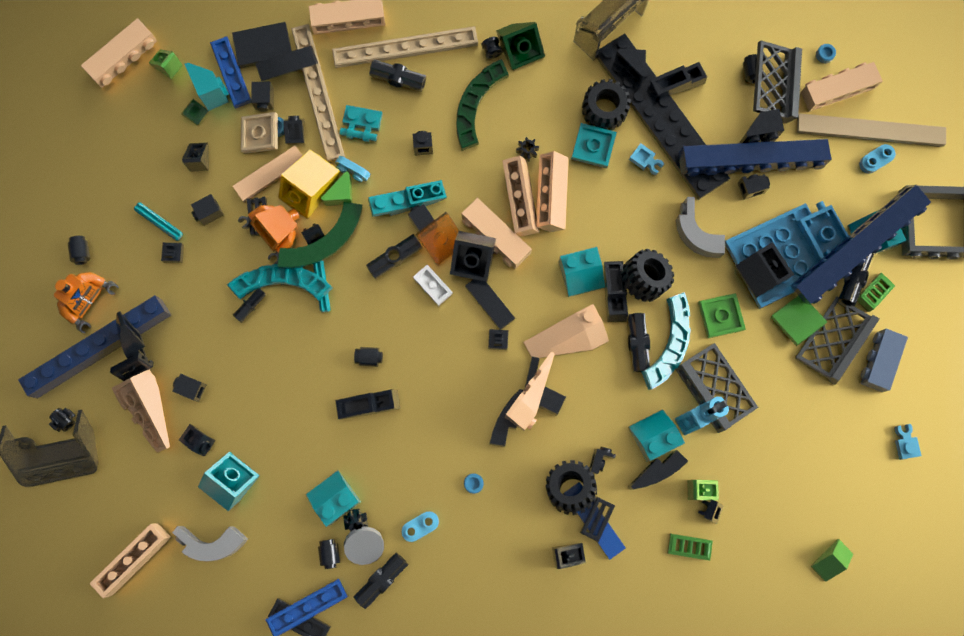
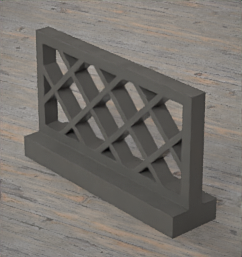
M762 40L758 42L753 112L760 113L775 110L774 105L779 103L782 107L780 114L783 123H789L798 118L802 48L795 47L789 49ZM764 48L769 50L771 53L770 57L767 58L764 54ZM781 52L785 54L784 62L781 60L777 53ZM772 57L779 65L777 68H774L769 61ZM764 63L770 71L767 75L762 69ZM779 68H781V70L784 73L783 79H781V77L777 73V70ZM771 74L778 82L774 86L768 78ZM762 81H764L769 88L767 92H765L761 87ZM778 85L783 90L782 96L775 89ZM769 92H772L776 98L774 103L767 96ZM761 98H763V100L768 105L767 108L760 107Z
M838 296L823 316L825 320L834 319L836 329L826 330L824 325L822 331L818 332L819 330H817L809 337L796 357L800 362L828 378V381L834 385L841 379L880 319L875 315L870 316L855 306L843 305L839 302ZM837 303L845 307V314L836 315L834 307ZM859 315L864 318L862 324L853 325L851 316ZM847 317L850 326L840 328L837 318ZM851 329L852 339L843 341L841 331ZM837 332L839 342L829 343L827 333ZM823 334L826 344L816 346L814 337ZM841 345L842 354L833 356L830 346ZM827 347L829 357L819 359L817 349ZM807 350H813L816 359L807 360L802 355ZM821 361H831L832 369L829 373L822 369Z
M715 343L675 369L699 405L713 399L715 393L723 394V399L726 403L728 396L737 398L736 407L728 406L729 410L735 411L733 420L729 422L727 417L723 416L711 422L717 433L727 430L733 424L759 408ZM711 349L716 355V362L706 360L707 353ZM694 360L702 362L701 371L694 370L690 363ZM706 363L715 365L714 375L705 373ZM719 367L726 369V378L717 376ZM704 376L713 378L712 388L705 386L703 383ZM717 380L726 382L725 391L715 389ZM730 383L736 384L738 387L737 394L728 392ZM741 399L746 400L751 408L748 410L740 409Z

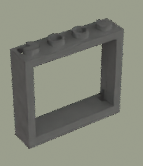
M906 185L901 190H899V193L909 185ZM918 185L928 199L964 200V187ZM914 217L911 219V224L901 228L906 238V241L901 243L902 256H910L913 259L921 258L922 256H928L929 259L947 257L950 260L964 257V247L915 246Z

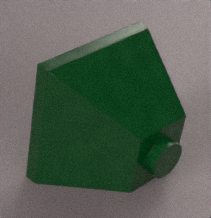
M536 22L515 23L496 30L500 46L512 70L545 57Z

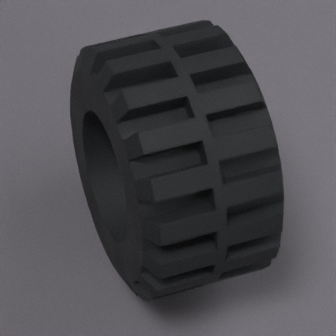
M603 79L600 83L596 81L593 87L590 86L582 104V114L585 115L584 119L586 122L590 121L589 125L607 130L608 128L614 130L616 126H621L622 122L626 119L631 104L629 92H625L626 88L624 85L620 87L619 82L613 83L611 79L605 82V79ZM601 99L610 100L614 103L616 109L610 112L603 111L597 106L596 102Z
M642 249L623 265V270L621 271L623 277L621 280L625 283V289H628L631 296L634 295L635 299L651 302L671 288V284L674 283L673 267L669 265V260L665 259L663 254H658L656 250Z
M570 460V463L562 461L563 465L559 466V464H556L555 470L551 469L549 471L550 477L547 476L546 491L553 507H556L559 512L564 511L566 515H569V512L577 515L578 511H581L582 514L585 512V508L590 509L592 507L591 503L596 500L597 485L594 474L590 472V468L587 465L584 467L580 461L578 464H575V460ZM575 479L583 484L581 492L575 496L562 494L560 488L567 480Z

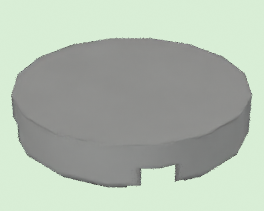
M361 527V529L352 530L344 541L346 557L351 562L359 565L371 564L377 561L384 550V541L380 532L371 527Z

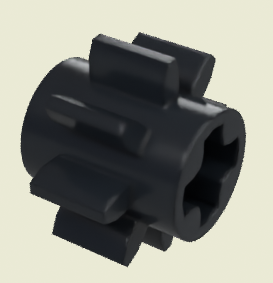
M526 137L523 142L518 141L519 148H516V153H520V156L527 159L528 162H530L532 157L537 158L535 151L539 150V146H535V139L529 140Z
M58 408L49 416L52 420L49 426L55 431L60 432L62 430L66 432L75 424L72 418L76 415L70 409Z
M359 508L349 510L348 514L343 516L345 530L349 529L351 532L354 529L358 530L361 527H368L367 513H362Z

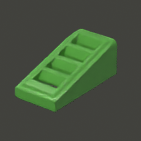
M880 273L860 293L857 301L870 312L881 303L895 285L883 273ZM880 279L888 286L887 288L879 282ZM875 285H877L881 290H883V292L881 293V292L875 287ZM871 289L879 296L878 298L870 291ZM868 294L874 300V302H872L866 295Z
M670 533L668 554L710 561L713 541ZM676 539H680L679 551H675ZM685 540H688L687 552H684ZM693 541L696 542L695 554L692 553ZM702 543H705L703 555H700Z

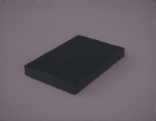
M286 22L232 32L239 68L254 66L257 62L292 51Z

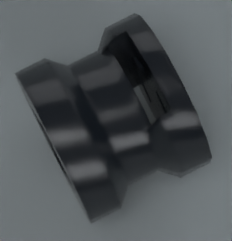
M489 37L481 43L482 48L486 51L485 56L487 59H494L503 53V49L499 46L498 37Z

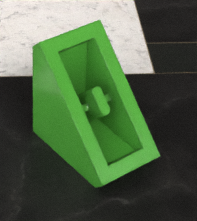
M162 49L149 62L150 65L170 79L183 66L175 53Z
M347 171L321 197L324 205L335 206L343 205L344 202L353 203L352 180Z
M687 480L688 500H719L717 480Z
M837 539L811 567L826 582L848 569L853 553L840 539Z

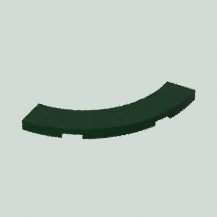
M502 59L485 67L481 73L473 78L461 97L456 125L458 141L462 151L479 145L475 131V117L482 98L495 84L509 77Z
M344 202L337 223L320 240L303 247L280 248L277 268H301L317 264L335 254L353 234L361 215L362 204Z

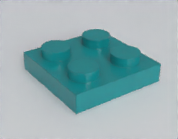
M581 123L571 159L607 168L617 132Z

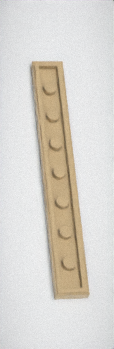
M306 24L294 27L291 30L296 49L313 46L318 64L304 68L302 71L326 160L328 163L335 162L338 156L345 157L310 26Z
M473 26L332 49L335 68L372 63L374 59L385 61L478 46L476 28Z
M800 113L797 118V133L939 147L946 145V127Z

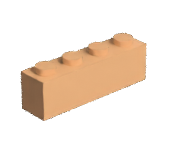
M382 0L334 1L332 3H316L309 6L311 27L314 34L385 25Z
M137 18L81 66L102 88L108 85L119 73L124 72L126 67L132 62L137 61L145 51L151 49L157 40Z
M864 62L854 69H844L837 75L829 74L817 82L816 80L809 81L805 84L801 95L810 112L874 90L883 80L874 62L869 64Z
M555 151L541 154L539 158L536 227L549 232L565 230L568 157Z
M521 156L502 160L515 233L521 237L539 233V228L536 227L537 216L527 161Z
M480 199L474 200L462 212V223L468 229L472 228L476 232L475 234L496 238L494 254L497 255L499 253L503 257V262L508 267L512 266L516 269L531 254L532 249Z
M158 523L150 524L89 584L102 598L114 595L172 537Z

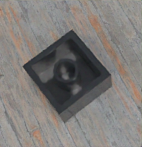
M458 231L454 243L450 274L487 282L491 271L496 238Z

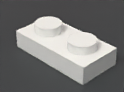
M428 265L413 276V279L438 306L453 294Z

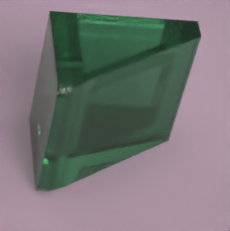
M192 99L181 112V115L198 125L208 110Z

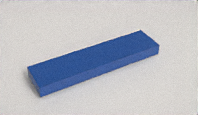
M228 37L210 42L234 108L250 104L251 97Z
M578 482L563 494L575 496L581 492L583 486ZM587 507L584 513L581 514V511L577 512L583 523H585L590 509ZM598 507L589 523V531L599 511ZM603 514L601 515V518L593 533L594 536L597 535L598 530L604 520ZM607 523L597 543L610 560L626 549V547L610 524Z
M337 579L265 620L272 635L280 636L348 598L340 580Z

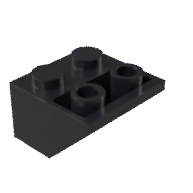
M780 110L760 112L739 143L775 142L784 131Z
M773 242L735 266L755 299L794 276V273Z

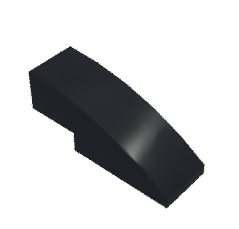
M308 46L255 64L261 81H266L316 65L318 61L313 46Z
M697 62L686 68L683 65L652 78L650 83L657 96H667L705 84L707 75L700 62Z
M623 261L604 262L607 322H627V289H625V283L621 280L623 277L621 275L624 265Z
M119 311L116 314L117 333L126 358L128 359L137 353L142 354V358L147 357L141 333Z
M394 389L335 400L338 419L401 409L398 390Z
M519 389L503 408L493 429L489 445L505 447L508 428L516 430L517 426L507 420L505 415L523 392L522 389Z
M678 450L673 451L663 462L658 458L654 459L628 488L634 490L656 484L680 470L688 460Z

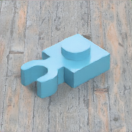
M641 143L629 158L631 162L643 170L649 167L653 175H657L659 172L655 169V165L661 168L664 166V162L659 159L655 160V153Z
M901 425L895 426V432L900 436V440H895L899 460L920 457L921 451L917 437L911 438L912 425H905V432L902 431Z

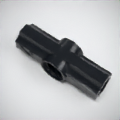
M374 59L370 66V76L385 80L394 87L402 88L404 86L420 92L425 87L426 75L410 71L402 64L394 63L391 65Z
M412 234L397 245L389 247L385 253L368 263L366 267L372 276L377 279L393 267L400 266L405 259L421 250L422 246L416 236ZM393 253L399 254V258H398V259H396V260H391V259H389V257H390L391 254H393Z
M871 253L867 256V261L860 266L854 267L851 270L852 273L844 279V286L838 299L843 305H856L861 289L867 283L868 271L874 254Z
M633 313L628 315V348L632 356L633 372H642L650 367V337L646 330L645 313Z
M396 552L382 568L380 567L368 579V582L353 598L361 607L366 609L380 594L387 590L394 582V579L409 564Z

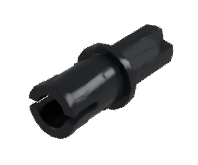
M257 288L247 300H243L244 303L233 313V316L242 323L253 310H256L255 307L265 297V292Z

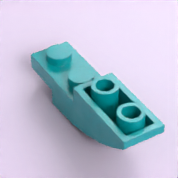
M442 180L409 186L401 191L368 197L372 217L385 214L392 216L408 212L417 205L421 206L424 204L428 206L446 199L447 196Z

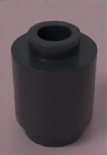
M757 54L746 56L743 62L745 80L751 84H755Z
M84 236L70 237L68 242L70 261L75 263V265L86 264L90 260L88 241L85 240Z
M360 347V349H355L354 363L359 364V366L378 367L379 363L383 361V352H380L379 348Z
M335 539L319 541L320 566H324L325 569L336 568V564L340 563L338 543L336 544Z

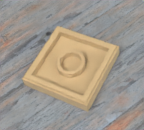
M276 112L241 117L242 153L247 154L278 149V114Z

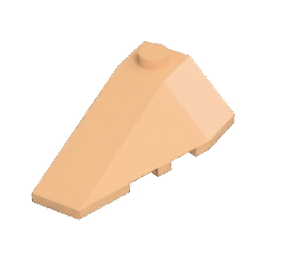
M592 304L523 343L531 358L532 356L544 358L548 357L551 352L555 356L590 351L609 342L603 321Z
M553 352L548 355L535 376L529 381L524 391L505 415L507 420L523 431L526 428L530 430L537 421L534 417L537 414L553 361Z
M150 369L112 387L121 407L124 410L128 409L133 415L131 420L134 424L138 423L143 428V435L154 450L160 452L169 448L159 387Z

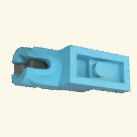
M715 397L675 418V421L685 436L727 415L729 408L722 397Z

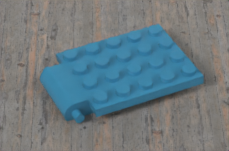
M823 201L816 204L819 211L812 214L805 203L725 241V246L735 265L773 242L794 273V276L756 299L751 293L759 309L794 293L795 291L790 285L849 236L832 205L826 207Z

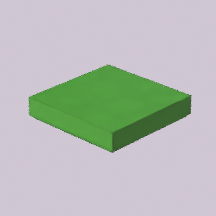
M736 293L698 302L707 339L746 330Z
M799 296L771 316V319L796 346L827 323L824 317L811 304L804 303Z

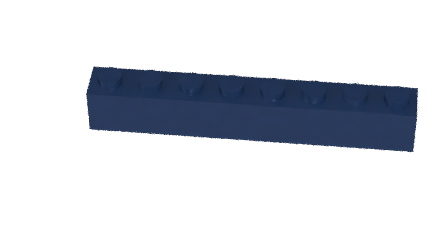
M828 139L683 146L678 153L681 175L688 174V176H696L703 173L714 175L721 172L732 174L740 171L742 173H751L758 170L760 172H768L777 169L778 171H786L795 168L796 170H804L806 168L817 170L824 168L832 160Z
M917 184L907 186L790 285L804 303H817L822 299L821 295L826 291L833 290L841 278L845 279L848 277L854 267L865 263L867 256L879 251L882 248L881 245L886 240L893 239L900 228H905L911 224L913 217L924 213L927 210L926 206L931 201Z
M154 295L125 313L124 316L142 334L170 317L171 313L163 300ZM116 319L18 379L26 395L38 399L120 348L121 342L117 333Z

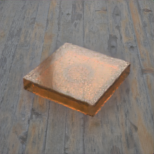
M445 212L415 235L435 264L439 265L453 254L454 243L459 229L449 214Z

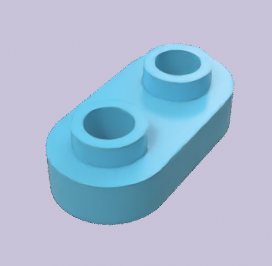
M884 144L871 151L860 160V169L867 174L879 170L895 158L894 148Z
M338 156L335 161L336 168L342 173L347 171L359 182L367 181L371 175L366 169L343 156Z
M430 511L419 515L404 524L401 531L403 538L409 542L420 539L438 527L439 518L434 512ZM426 518L432 519L433 522L430 526L425 524ZM409 528H413L415 530V534L413 536L408 534Z

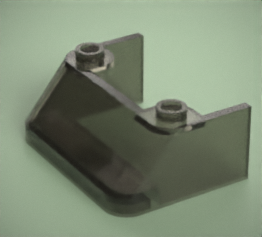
M603 0L586 17L582 16L577 21L573 42L594 61L597 58L601 41L634 11L642 17L649 0Z
M78 410L73 430V439L37 446L35 441L28 437L15 439L7 425L2 426L0 433V456L21 486L33 487L95 473L98 468L94 430L83 410Z

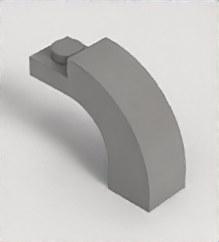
M687 197L680 206V213L683 215H679L676 219V227L681 240L689 249L699 255L721 258L725 254V235L708 234L702 231L695 221V197Z
M177 526L172 532L176 536L175 539L183 546L187 545L182 553L199 561H215L231 556L248 540L234 526L228 527L222 536L212 543L199 540L184 526Z

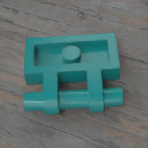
M346 105L342 123L349 127L348 129L340 128V135L346 136L349 139L354 137L363 139L365 142H369V140L376 142L377 134L371 132L372 130L379 131L383 116L382 111ZM358 127L363 128L365 130L364 132L355 130V128Z

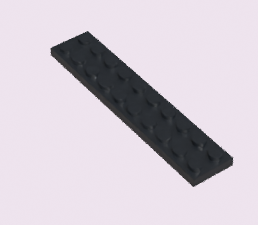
M624 33L595 51L594 55L613 82H619L620 87L624 85L626 88L625 92H629L631 107L681 175L678 153L683 146L706 144L670 95L657 96L650 83V79L655 78L656 75L647 63L646 75L643 82L639 84L615 60L619 49H636ZM724 172L714 175H706V173L696 176L681 175L698 200L731 179Z

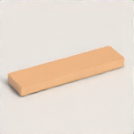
M293 146L233 185V188L242 201L246 202L247 199L252 198L280 180L281 175L298 161L302 154L296 146Z

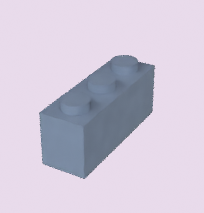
M887 328L878 331L874 335L873 349L869 351L867 366L861 373L862 385L882 393L891 390L908 339L907 336Z

